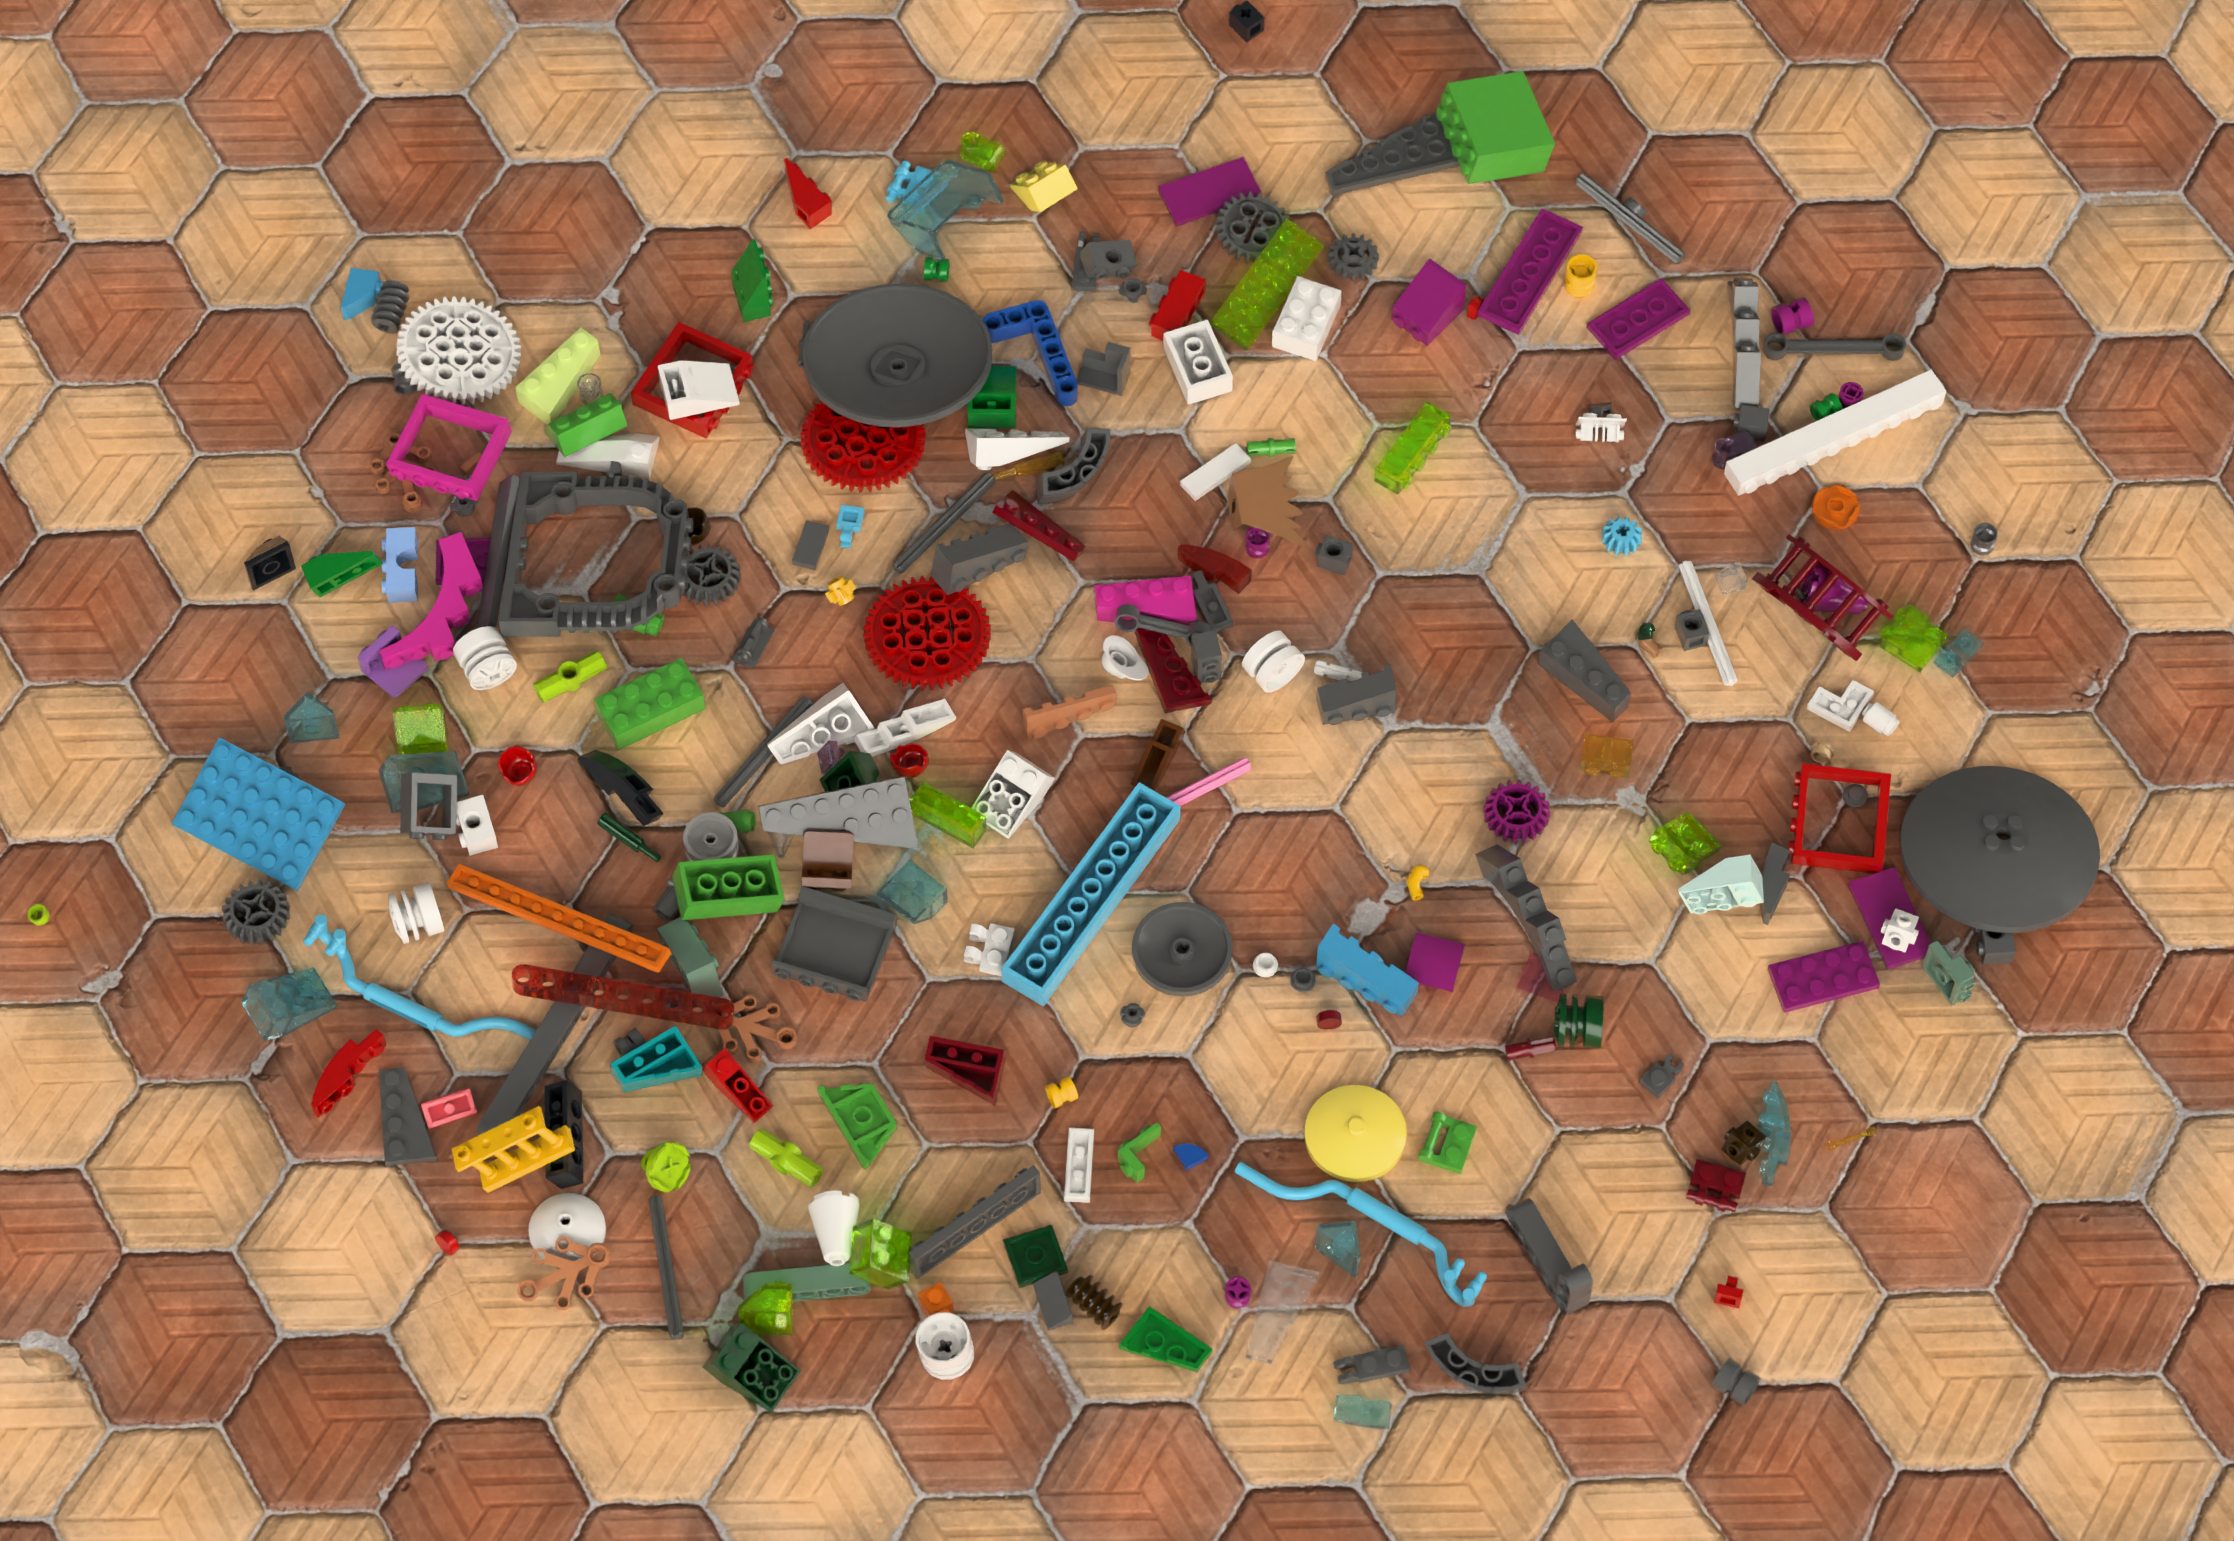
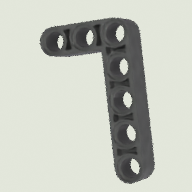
M1530 1198L1507 1208L1506 1215L1512 1228L1564 1315H1568L1587 1306L1591 1297L1593 1279L1586 1265L1582 1263L1571 1268Z

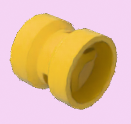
M1069 1076L1062 1078L1057 1084L1050 1083L1045 1086L1047 1097L1054 1109L1062 1106L1065 1101L1072 1102L1078 1099L1077 1090Z

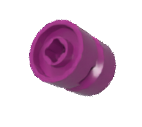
M1804 297L1790 301L1789 305L1783 303L1771 308L1772 322L1777 333L1786 335L1794 332L1795 328L1801 330L1813 326V312L1809 302Z

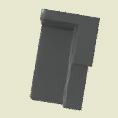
M1111 342L1107 343L1105 353L1085 348L1083 366L1077 383L1122 396L1130 376L1131 348Z

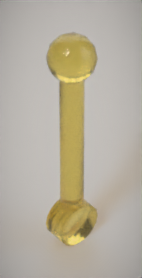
M1870 1127L1866 1131L1836 1142L1829 1141L1827 1149L1834 1151L1840 1145L1865 1136H1872L1877 1131L1875 1127Z

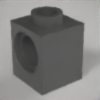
M1326 535L1323 544L1319 543L1315 552V557H1318L1317 567L1345 576L1353 557L1354 544ZM1334 553L1337 554V556H1331L1329 554Z
M1700 609L1695 611L1686 610L1677 615L1675 630L1683 651L1707 646L1709 632ZM1686 627H1693L1695 630H1690Z

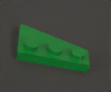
M1150 1306L1119 1344L1120 1350L1194 1372H1198L1212 1354V1348Z

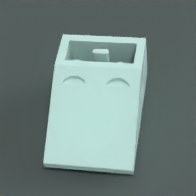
M1751 854L1725 858L1678 889V893L1690 913L1704 914L1707 911L1717 909L1726 911L1738 906L1752 907L1758 903H1764L1762 874Z

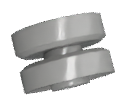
M715 812L702 813L694 817L686 825L683 840L687 861L739 857L737 829L733 822L725 815Z

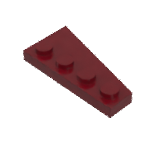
M1014 490L1010 491L997 503L992 512L1073 562L1083 553L1086 547Z
M1137 628L1135 635L1164 713L1210 705L1211 697L1208 693L1205 694L1198 678L1191 674L1184 658H1180L1175 651V645L1168 635Z

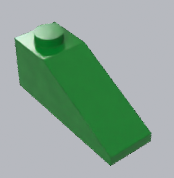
M373 551L321 554L312 557L301 567L310 589L321 598L383 563Z

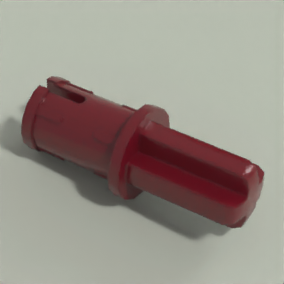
M1552 1036L1531 1041L1528 1038L1526 1042L1505 1045L1508 1061L1527 1056L1533 1058V1055L1556 1050L1555 1039Z

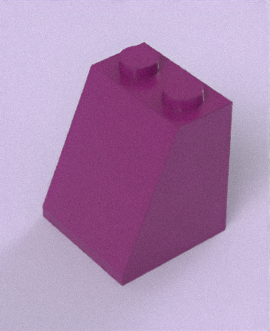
M1429 259L1392 308V321L1397 327L1408 331L1415 340L1421 341L1428 346L1464 310L1466 284L1432 259Z

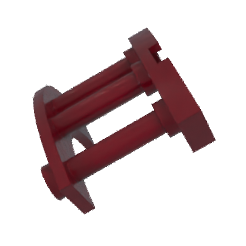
M1788 534L1786 538L1794 547L1771 574L1768 573L1765 577L1760 572H1757L1752 580L1781 603L1791 607L1807 623L1813 625L1821 632L1825 630L1826 632L1823 636L1844 654L1857 661L1862 655L1856 649L1857 641L1880 614L1890 620L1894 617L1887 611L1889 606L1880 598L1874 600L1842 572L1809 548L1810 544L1801 536L1796 539ZM1803 552L1809 556L1808 561L1787 586L1784 585L1782 588L1779 587L1778 580L1800 553ZM1820 564L1830 572V575L1808 601L1800 603L1794 598L1795 590L1814 567ZM1839 579L1851 588L1852 591L1831 617L1823 621L1814 614L1816 611L1815 607ZM1862 597L1873 608L1851 635H1847L1844 638L1835 631L1837 629L1836 625L1857 599Z

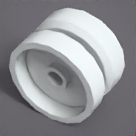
M1274 631L1265 635L1250 648L1242 661V667L1251 677H1256V683L1266 693L1282 688L1297 675L1305 662V656L1295 646H1291V641L1282 631Z

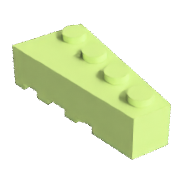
M582 327L579 328L515 387L518 403L546 425L555 421L560 413L564 412L568 401L578 391L579 384L583 378L587 377L601 356L598 340Z

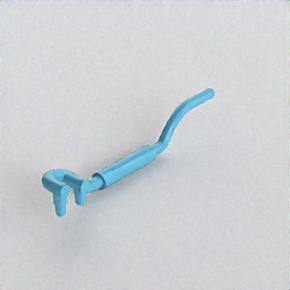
M323 914L315 917V922L304 938L303 942L307 946L312 945L319 938L327 945L325 953L328 956L336 954L341 963L343 980L347 987L364 995L363 998L433 1032L439 1030L450 1036L461 1037L480 1030L503 1029L531 1040L537 1030L520 1021L506 1017H483L462 1024H454L443 1019L442 1014L373 982L368 984L356 978L354 964L346 948L345 931L343 929H336L332 934L328 930L327 917Z
M1240 1162L1235 1169L1236 1174L1261 1189L1287 1200H1306L1328 1193H1335L1346 1199L1349 1206L1415 1245L1420 1243L1429 1248L1435 1254L1436 1269L1443 1288L1450 1298L1462 1307H1471L1474 1304L1475 1298L1487 1279L1486 1273L1478 1272L1474 1280L1462 1292L1456 1285V1280L1465 1262L1458 1258L1449 1267L1447 1250L1441 1241L1426 1232L1427 1229L1357 1187L1352 1189L1336 1180H1327L1308 1187H1288L1271 1180L1243 1162Z

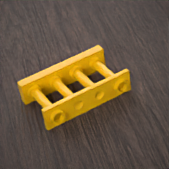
M540 1106L452 1148L456 1171L460 1172L470 1166L475 1167L479 1170L482 1187L488 1193L575 1151L570 1128L564 1125L554 1131L549 1130L545 1126ZM536 1134H539L541 1136L540 1138L532 1142H529L527 1140L528 1138ZM515 1144L519 1146V1148L509 1153L505 1151V1149ZM493 1155L497 1157V1159L489 1163L483 1161Z

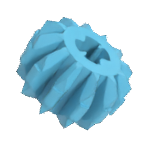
M1617 515L1615 521L1611 519L1607 521V525L1602 529V543L1607 545V552L1614 550L1616 556L1619 552H1623L1625 556L1629 554V551L1635 553L1637 547L1642 543V529L1637 527V520L1630 522L1628 516L1621 520Z

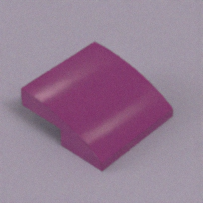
M1416 932L1405 973L1421 985L1453 992L1465 944Z

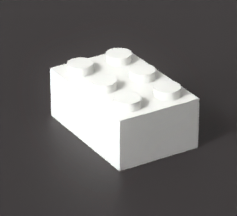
M1297 276L1273 330L1272 347L1316 361L1340 309L1342 290Z
M1208 320L1163 333L1164 352L1188 405L1232 391V373Z

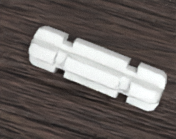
M1317 660L1314 667L1315 674L1321 676L1326 674L1328 678L1339 681L1347 678L1351 682L1362 678L1361 671L1354 669L1349 671V668L1332 663L1327 665V662Z

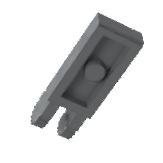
M1079 232L1072 290L1096 292L1097 279L1086 278L1080 257V252L1084 248L1086 235L1085 232ZM1094 233L1092 242H1099V233Z
M1404 1345L1341 1358L1333 1363L1334 1368L1337 1370L1355 1367L1356 1372H1348L1338 1376V1383L1343 1385L1354 1382L1363 1383L1410 1372Z

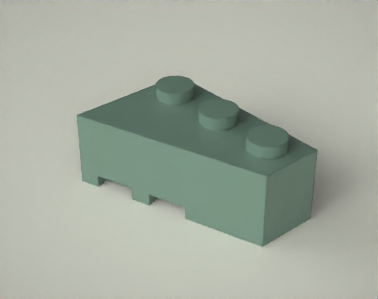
M679 917L658 927L657 931L661 944L670 948L671 955L669 959L675 970L678 969L684 978L683 984L685 988H690L696 1008L723 996L724 994L716 971L719 964L713 953L708 954L709 949L705 940L698 938L699 933L694 923L689 924L687 920H682Z

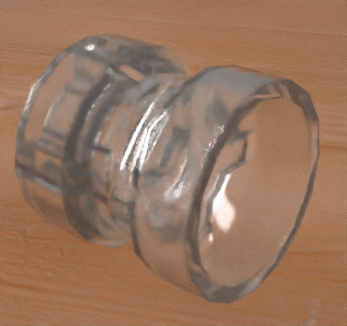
M583 374L578 379L579 397L584 404L587 405L603 396L601 380L596 374Z

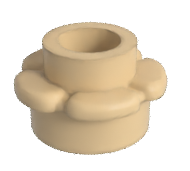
M1821 741L1811 745V758L1817 763L1826 764L1831 759V756H1834V750L1826 742Z

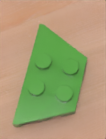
M873 1083L860 1084L858 1086L840 1085V1088L825 1089V1086H819L817 1093L864 1170L867 1169L896 1131L897 1123Z

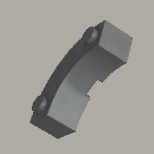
M1087 428L1081 437L1079 454L1072 464L1057 471L1042 472L1036 481L1037 504H1049L1065 500L1078 493L1091 481L1106 457L1110 442V429Z
M1449 1333L1424 1342L1428 1352L1443 1372L1468 1389L1494 1395L1518 1393L1528 1389L1517 1362L1507 1365H1487L1476 1362L1458 1349Z

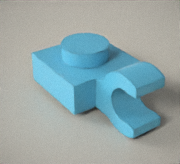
M841 504L836 523L837 529L842 530L840 540H842L841 547L850 548L853 532H861L865 508Z

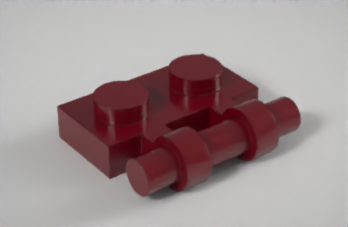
M1697 1159L1690 1186L1697 1187L1699 1190L1688 1189L1686 1199L1695 1201L1697 1205L1707 1204L1717 1207V1210L1725 1212V1210L1736 1212L1738 1202L1728 1199L1729 1197L1740 1198L1746 1173ZM1706 1191L1722 1194L1721 1198L1706 1194Z

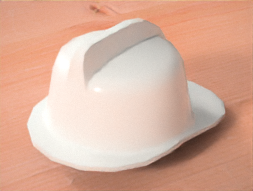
M1109 636L1104 640L1102 665L1109 674L1120 679L1127 677L1133 680H1143L1148 676V666L1130 642L1119 636Z

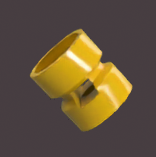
M1578 254L1569 259L1566 267L1565 289L1571 296L1583 298L1593 292L1597 264L1592 257Z

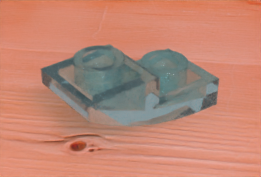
M1964 628L1952 644H1948L1933 663L1953 678L1984 646V642Z

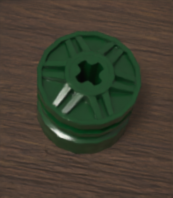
M1560 994L1554 1015V1032L1557 1046H1564L1565 1035H1569L1570 1047L1575 1046L1577 1036H1582L1584 1048H1601L1603 996L1586 995L1584 1005L1578 1006L1577 995H1572L1571 1006H1568L1566 994Z

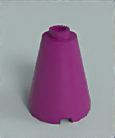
M1817 564L1803 581L1801 591L1804 592V599L1799 598L1800 603L1808 601L1830 575V572L1820 564ZM1838 579L1815 607L1816 611L1834 613L1851 593L1852 589ZM1859 597L1846 614H1860L1861 611L1866 610L1868 603L1862 597Z

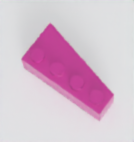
M1191 576L1094 585L1097 621L1115 623L1118 607L1125 604L1137 607L1140 614L1184 625L1197 621ZM1129 616L1121 617L1125 620H1134V618Z

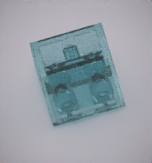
M911 860L876 893L879 898L912 924L932 919L948 902L947 888Z

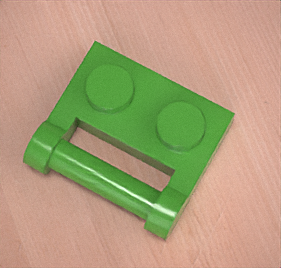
M1434 1112L1431 1118L1432 1125L1424 1148L1418 1154V1159L1424 1163L1461 1174L1477 1126L1447 1117L1441 1112ZM1445 1127L1449 1130L1440 1156L1433 1153L1441 1128Z

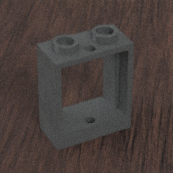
M413 772L401 774L400 834H409L410 839H424V835H432V840H447V836L456 835L457 775ZM417 785L443 787L442 828L417 826Z

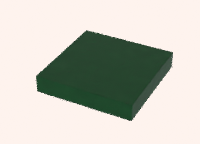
M1052 1225L1003 1240L1019 1288L1032 1285L1053 1272L1058 1271L1059 1276L1068 1273V1268Z

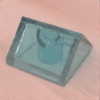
M309 692L284 715L291 743L340 738L334 711Z
M1356 1221L1319 1224L1316 1228L1315 1249L1356 1278L1359 1275L1361 1256Z

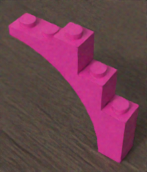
M462 532L439 539L444 562V575L438 598L427 617L410 634L398 642L379 650L385 670L398 668L403 663L412 660L423 659L429 654L432 655L434 661L445 660L454 655L455 640L450 629L462 627L470 622L468 608L463 597L474 596L483 590L480 574Z

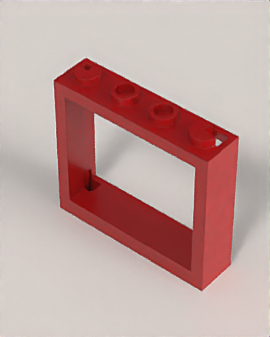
M678 322L631 391L632 404L707 439L711 431L717 429L719 419L729 411L730 407L708 411L703 418L690 415L670 420L665 401L651 395L660 381L658 365L673 362L685 342H688L737 365L732 376L737 395L739 396L743 383L752 376L751 372L755 367L753 366V357L749 353Z
M1802 763L1800 772L1796 771L1794 780V786H1798V795L1794 794L1792 809H1796V818L1791 817L1790 832H1794L1793 841L1789 840L1788 845L1789 855H1792L1791 864L1872 874L1882 871L1891 774ZM1808 778L1878 786L1872 857L1802 849Z

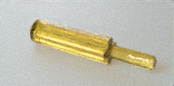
M1059 451L1015 464L1014 468L996 473L993 477L997 481L1017 475V477L1025 476L1062 464L1064 465V457L1062 452Z

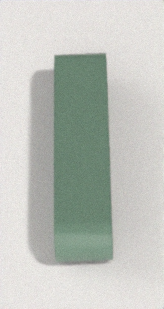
M863 1262L844 1263L840 1266L823 1265L752 1272L745 1274L742 1278L744 1302L748 1305L867 1294L871 1291L869 1265Z

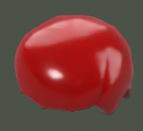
M910 743L903 746L899 745L894 754L890 753V761L893 769L900 776L915 778L927 768L929 756L921 745Z
M521 746L508 747L501 753L497 764L503 779L513 786L527 784L535 777L537 762L529 750Z

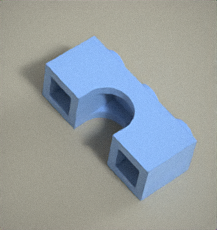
M415 527L386 528V538H382V551L386 552V558L382 559V572L386 573V579H382L381 583L382 593L387 594L389 603L418 601V580L415 568L404 569L400 567L405 561L418 560Z

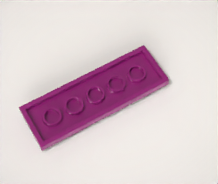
M1541 208L1480 306L1477 316L1519 335L1582 234L1583 227Z

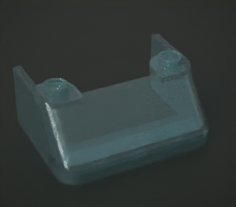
M945 161L939 164L888 212L887 216L891 225L919 253L943 260L945 256L934 233L961 207L977 209L985 200L1002 204L1004 200L990 173L954 161Z

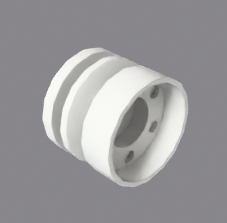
M485 626L472 630L459 639L453 648V654L458 664L464 669L465 677L468 678L470 686L475 690H487L502 684L513 675L517 668L514 657L511 656L510 650L506 647V642L496 627Z
M429 882L414 886V898L410 900L406 892L401 890L403 902L400 903L397 902L394 893L388 894L389 913L395 932H397L403 944L410 943L407 932L411 930L415 941L419 940L418 928L424 927L428 936L444 932L441 916Z
M946 1312L933 1314L920 1324L916 1332V1346L924 1369L930 1375L939 1379H954L963 1375L971 1367L974 1360V1346L966 1323L959 1316Z

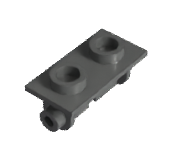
M759 617L758 620L752 621L732 661L752 669L755 668L775 629L767 626L768 621L765 618Z

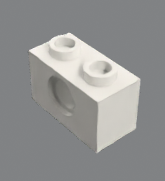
M480 795L458 801L456 827L461 826L462 833L458 834L462 848L467 847L469 856L498 848L484 796ZM472 824H478L475 828L469 827Z

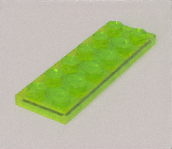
M1286 219L1209 324L1248 351L1290 294L1297 276L1302 277L1324 248V245L1289 219Z

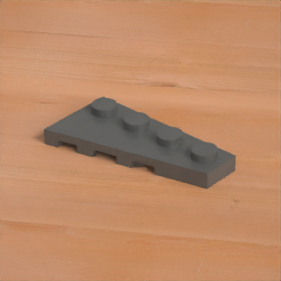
M405 1068L379 1070L385 1165L394 1166L437 1161Z

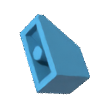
M351 268L341 303L344 320H349L376 304L384 283L380 280L379 271Z

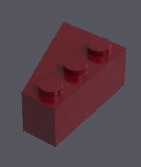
M930 1036L924 1059L926 1067L995 1106L1006 1061L1005 1051L1003 1049Z

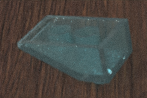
M456 751L388 755L379 769L391 813L401 812V774L413 772L457 775V799L469 794ZM417 785V810L443 803V787Z

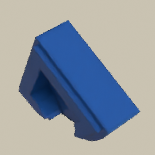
M1180 1144L1173 1147L1174 1153L1186 1171L1208 1159V1154L1196 1145Z

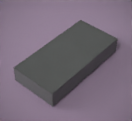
M810 521L805 522L792 559V565L816 570L829 533V526Z

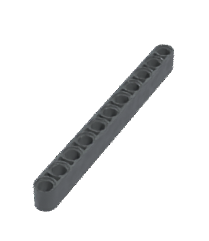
M611 913L604 921L630 933L632 932V923ZM588 946L482 1117L476 1130L478 1135L521 1114L617 956L593 946Z

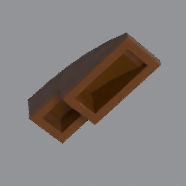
M1163 719L1160 720L1152 740L1150 739L1131 785L1136 787L1140 782L1153 791L1157 789L1186 731L1183 727Z

